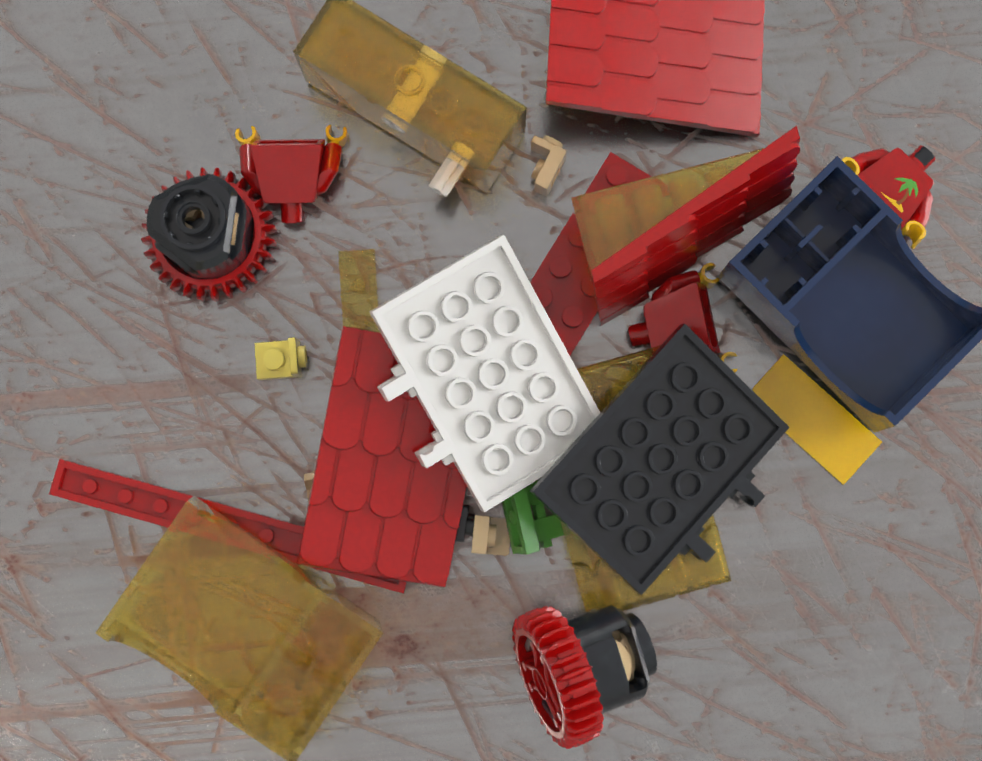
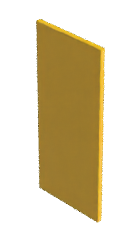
M784 354L751 389L789 426L785 434L842 485L852 477L882 443L879 438Z

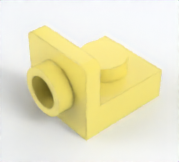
M296 337L288 338L286 341L255 343L257 380L302 377V368H307L308 365L306 346H300V341Z

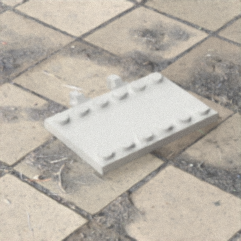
M505 235L496 237L369 311L398 363L391 368L394 376L378 385V390L384 400L388 402L406 391L410 397L417 396L436 431L431 433L435 441L416 451V457L425 468L432 466L440 460L443 461L444 465L454 462L478 507L483 512L488 511L543 477L600 414L597 405Z

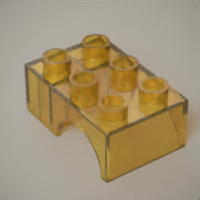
M193 496L180 510L95 634L107 642L116 641L135 648L168 667L196 688L211 703L217 715L285 760L297 761L383 635V630L378 619Z

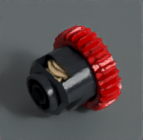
M201 167L200 174L197 177H194L187 170V180L180 181L174 176L172 178L173 186L168 188L162 185L163 193L152 197L149 209L145 210L147 223L141 224L142 228L148 231L149 235L142 237L141 241L145 245L152 246L151 249L144 252V255L148 259L156 258L150 265L151 270L154 272L163 270L158 279L162 283L172 279L169 287L174 292H177L184 286L182 294L186 298H190L194 290H196V298L202 302L205 300L207 292L210 293L212 300L215 302L219 301V291H223L229 299H232V288L235 286L245 293L246 288L243 281L248 279L250 282L257 284L258 281L252 273L255 270L266 273L267 270L260 263L261 260H273V256L265 250L266 247H276L277 244L274 239L267 237V234L277 232L275 225L266 224L267 221L274 218L272 211H262L268 203H264L262 198L255 200L258 194L254 192V187L246 191L249 184L244 177L235 184L236 175L232 171L228 172L225 179H223L219 168H215L213 174H208L205 168Z
M612 605L600 610L592 609L568 619L563 617L561 612L555 608L544 606L528 611L518 616L514 621L512 640L515 645L513 650L517 656L515 661L519 665V674L524 682L523 687L526 688L529 700H531L534 706V713L538 714L540 723L545 725L547 734L551 735L552 740L563 748L577 747L598 737L603 728L604 716L602 714L643 698L650 684L649 676L657 671L654 646L641 620L635 614H625L622 610Z

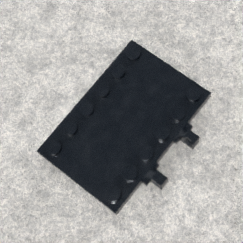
M680 324L534 485L530 492L637 594L642 595L678 554L685 557L690 552L698 561L701 562L702 560L705 563L711 559L716 551L699 535L704 530L702 526L727 498L732 499L736 495L750 507H756L765 495L751 483V480L755 477L752 470L789 429V426L686 324Z

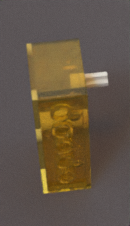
M327 0L293 51L307 83L439 163L441 167L428 186L435 190L437 194L443 195L446 198L460 177L488 193L525 135L526 106L352 0Z

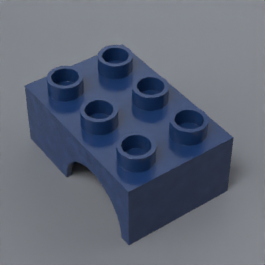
M836 156L729 261L717 277L875 433L895 427L982 340V307L976 306L952 292L925 268L903 237L901 231L903 220Z

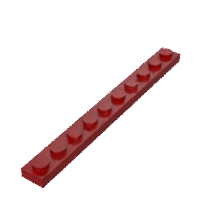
M59 459L49 495L297 564L303 526ZM310 567L403 594L407 582Z

